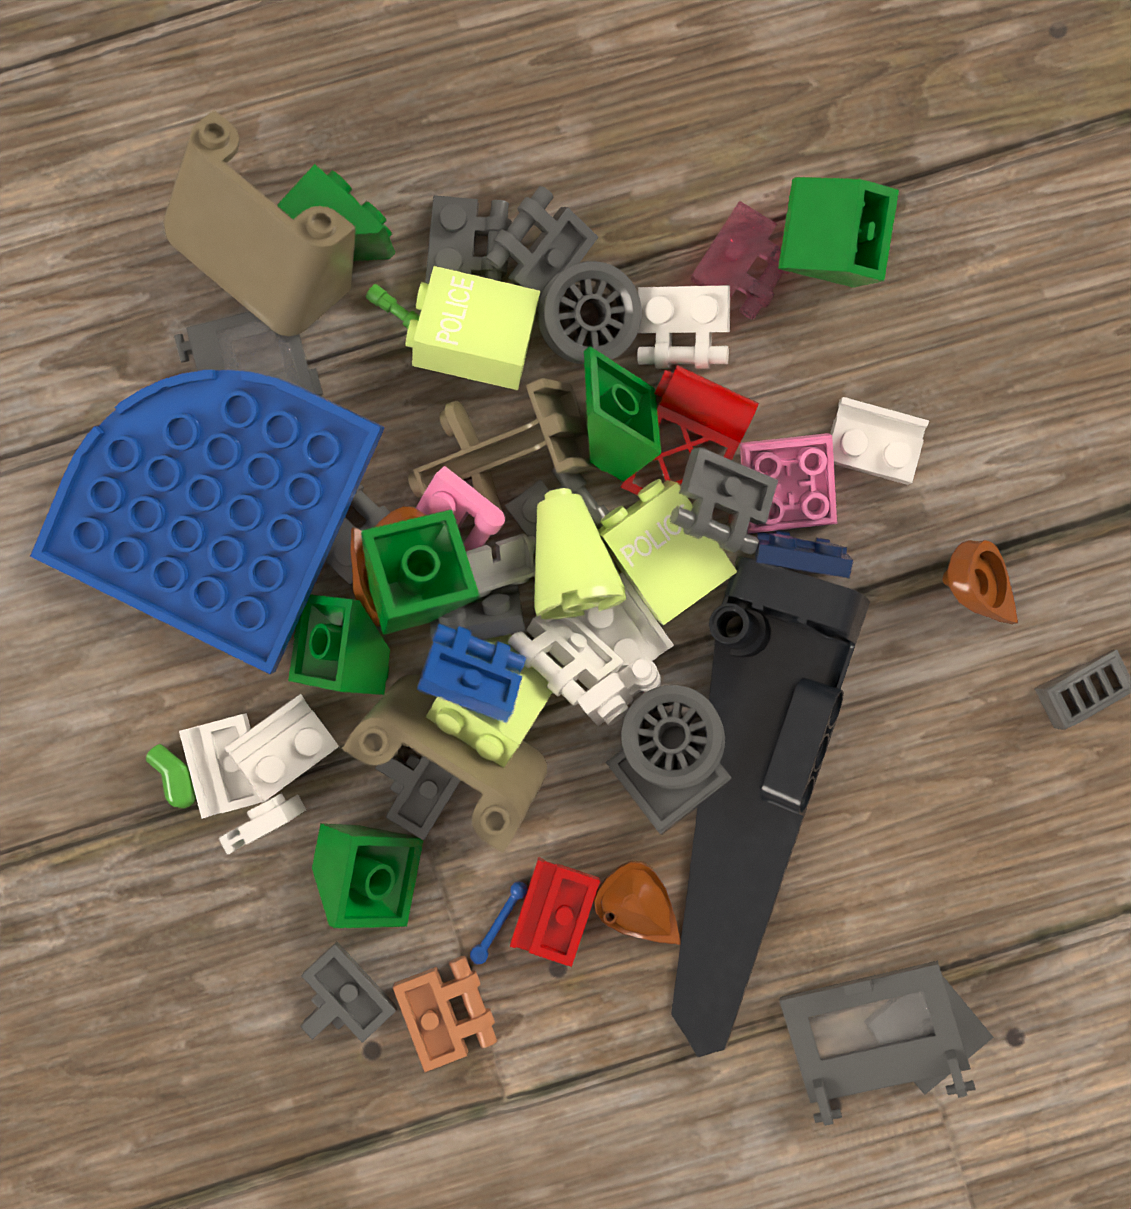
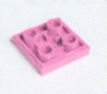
M831 434L740 443L741 465L778 480L767 523L756 525L749 522L748 534L837 524L833 439Z

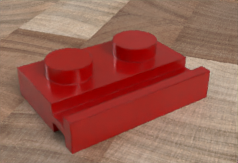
M538 857L509 947L515 949L517 947L529 951L531 954L572 967L600 883V877L561 864H554Z

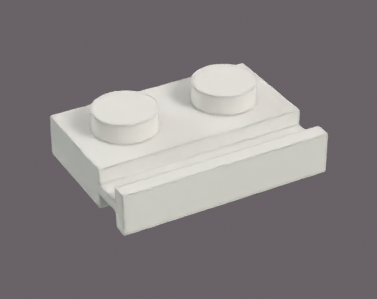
M842 397L839 400L838 411L830 432L833 439L834 465L907 485L911 484L924 440L922 439L925 428H927L929 420Z
M623 572L619 576L625 587L626 600L602 611H599L598 606L584 610L585 615L577 617L624 661L616 674L639 658H647L653 661L674 646Z
M299 694L224 749L234 760L262 801H266L339 746L315 712L305 702L302 694Z
M247 713L179 731L201 818L265 802L262 801L234 760L224 749L251 729Z
M281 793L248 811L247 814L250 821L221 836L219 840L228 855L241 846L247 845L291 821L306 811V808L299 795L286 801Z

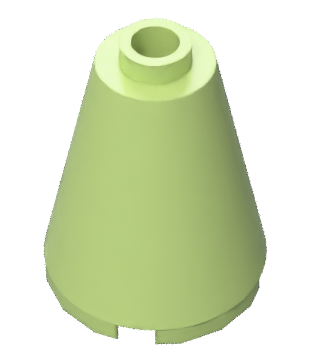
M568 488L547 492L544 495L545 500L537 504L534 608L537 617L541 616V619L545 620L578 617L585 615L584 610L598 606L599 611L624 602L626 600L625 587L582 496L572 494L571 489Z

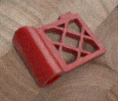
M677 365L674 373L665 370L654 393L662 398L657 408L658 423L660 425L663 418L680 426L686 443L665 451L652 460L658 459L665 481L671 480L663 457L687 448L690 454L693 446L709 440L727 448L723 457L732 460L755 415L759 403ZM687 430L703 438L691 442ZM636 472L622 483L621 488L637 495L643 488L632 483L637 474ZM683 479L677 480L675 482L681 485Z

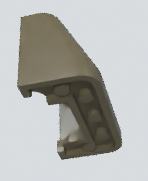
M213 110L197 122L191 130L163 221L166 238L175 249L271 330L284 336L298 335L309 328L351 290L355 226L338 212L323 206L311 207L303 211L294 220L226 164L238 152L239 136L233 125Z
M409 674L399 678L356 726L342 749L363 763L381 765L390 761L401 745L409 746L482 793V797L472 815L473 828L483 841L503 853L516 834L545 780L547 762L544 755L538 749L522 740L504 768L494 761L483 758L474 748L454 735L443 732L437 724L426 718L436 696L417 689L421 675Z

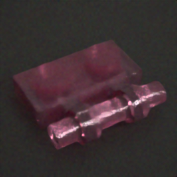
M739 201L692 274L690 281L698 286H730V299L738 289L747 296L739 309L740 313L754 320L760 309L768 307L775 296L773 289L781 276L789 273V271L778 269L782 243L778 246L768 240L777 224ZM760 256L767 261L768 265L759 280H756L747 272L756 258Z

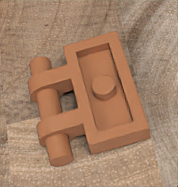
M466 956L457 957L449 962L454 979L445 983L442 982L436 966L397 981L393 985L394 993L424 1072L466 1057L468 1048L464 1038L476 1033L481 1048L489 1047L497 1042L492 1025L495 1023L490 1008L485 1009L477 988L481 985L476 971H471ZM461 995L469 1016L457 1021L449 999Z

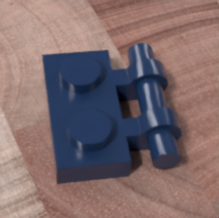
M777 530L775 534L757 533L758 546L755 558L758 563L850 579L853 559L846 554L847 547L830 543L829 539L818 537L815 538V541L791 537L789 532Z

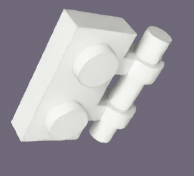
M730 286L638 287L642 309L638 333H656L655 347H638L637 358L639 365H655L656 369H670L671 364H695L696 369H710L711 364H728V346H712V332H730ZM696 332L695 346H672V333Z
M536 616L527 628V631L535 639L531 640L521 631L514 633L508 640V644L519 655L526 657L524 665L527 668L534 667L549 682L547 687L556 696L562 694L573 706L578 703L576 699L586 692L575 682L576 680H579L588 689H591L612 672L616 673L624 662L577 617L545 620L541 619V616ZM550 652L565 667L561 669L546 653Z
M639 658L619 673L612 672L576 700L597 726L604 722L609 726L626 715L629 709L627 705L634 700L632 697L639 692L645 693L659 687L661 677L654 662L647 658Z

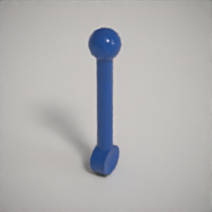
M517 881L511 885V895L481 944H477L472 948L470 958L474 963L482 964L487 960L489 946L517 901L526 896L528 888L524 882Z

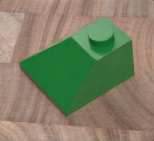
M589 346L584 350L590 463L594 464L599 470L608 472L624 482L661 454L656 395L654 394L655 388Z
M452 509L361 531L370 592L383 635L427 624L479 598L480 594Z
M310 594L295 628L288 681L338 692L385 694L386 680L389 675L390 649L360 600Z
M320 823L312 871L329 926L332 928L407 927L424 840L413 835L361 825Z

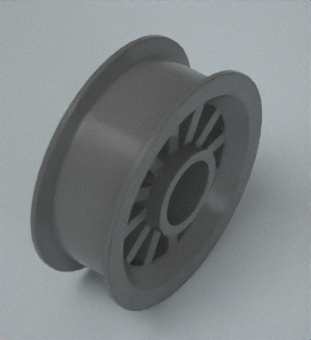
M599 261L581 262L556 274L545 286L539 299L537 311L539 329L546 344L558 356L576 364H584V350L589 346L611 360L621 355L636 338L642 317L639 294L632 281L618 268ZM580 281L581 292L574 284L575 282ZM591 281L597 282L596 285H595V288H594V290H593V293H592ZM606 287L610 291V293L605 297H602V294ZM565 291H567L572 300L563 297ZM616 299L618 307L610 308L609 303ZM585 301L592 303L598 311V319L593 326L584 323L580 315L581 306ZM559 305L569 309L568 313L559 314ZM619 314V321L611 319V315ZM569 320L570 324L563 329L560 321ZM606 327L615 330L614 334L611 335ZM576 330L577 332L572 341L568 335ZM585 336L587 337L588 347L582 346ZM598 336L604 343L600 346L598 345Z
M664 685L645 692L631 705L622 724L621 742L629 764L640 776L658 787L677 790L695 786L707 779L715 771L723 756L725 732L716 709L706 697L685 686ZM674 705L672 717L668 716L665 709L666 706ZM682 706L689 708L684 717L680 719ZM657 710H659L662 720L659 722L651 716ZM697 714L702 718V721L689 726ZM646 721L655 727L654 731L643 729ZM673 726L683 728L685 730L683 744L675 749L665 748L662 744L663 733ZM705 729L707 731V738L693 736V734ZM641 737L654 739V741L641 745ZM693 744L705 746L702 755L692 748ZM658 749L656 753L653 755V757L648 761L645 754ZM687 753L697 760L690 766L685 758ZM667 755L665 770L658 768V764ZM675 758L679 759L682 767L681 770L673 771Z

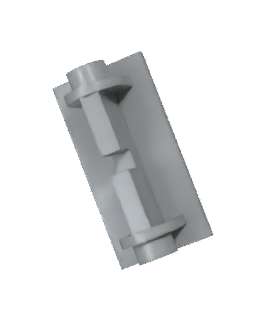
M520 534L495 542L497 554L495 559H492V550L488 545L466 551L480 594L479 597L486 596L491 590L502 586L526 583L531 577L535 576V559L533 554L536 553V538L533 535L527 537L526 534Z

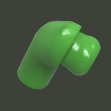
M158 744L147 753L146 761L161 773L166 800L171 806L176 808L190 807L195 802L196 795L188 765L163 745Z

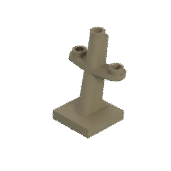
M544 378L527 384L526 388L537 419L481 443L463 405L459 401L446 404L445 410L439 414L440 422L448 436H455L461 451L414 469V472L409 474L408 481L415 496L422 498L435 474L446 466L463 481L472 479L474 489L502 511L491 475L493 470L549 450L557 473H588L598 469L594 464L590 463L588 429L572 385Z

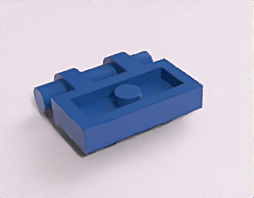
M439 623L432 639L435 642L428 653L417 689L507 723L514 711L522 676L519 674L524 667L526 657L510 651L511 646L497 641L494 645L471 636V630L461 626H457L455 630Z

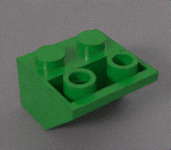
M314 164L277 204L278 208L293 220L311 207L323 206L338 212L355 226L353 261L391 259L396 253L390 240L393 234L384 224L387 220L383 214L368 201H365L361 206L350 194L352 192L350 185L333 170L327 175Z
M792 178L778 269L853 288L883 282L885 280L899 190L863 179Z

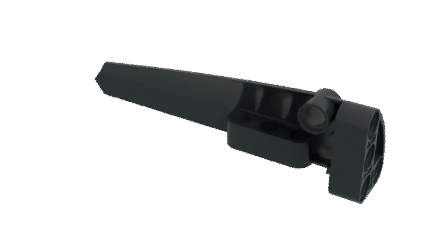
M737 556L734 567L737 573L729 578L722 605L713 611L709 620L710 633L715 638L709 701L716 709L725 732V747L720 764L733 780L697 807L681 945L671 1011L672 1017L684 1033L697 1057L719 1052L727 1047L840 713L844 696L841 687L870 601L863 594L853 589L774 565L758 563L754 559ZM741 616L743 629L737 636L729 638L726 632L728 622L733 617Z

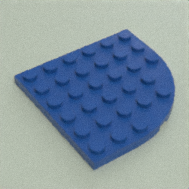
M201 370L179 374L155 382L138 390L114 407L116 410L106 417L99 426H94L86 435L63 475L30 557L268 674H272L278 668L385 427L300 386L255 372Z

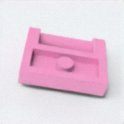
M446 466L435 474L416 506V509L426 515L452 509L458 529L468 514L474 517L475 526L463 543L465 551L482 547L489 536L496 534L505 522V516L498 507Z

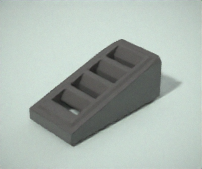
M1113 649L1034 689L1053 728L1066 730L1131 693V677L1118 651ZM1108 665H1111L1120 686L1114 689L1103 670ZM1094 673L1104 691L1099 696L1089 678ZM1078 682H1081L1089 698V701L1085 703L1075 686ZM1064 690H1067L1075 706L1071 710L1068 709L1060 693Z

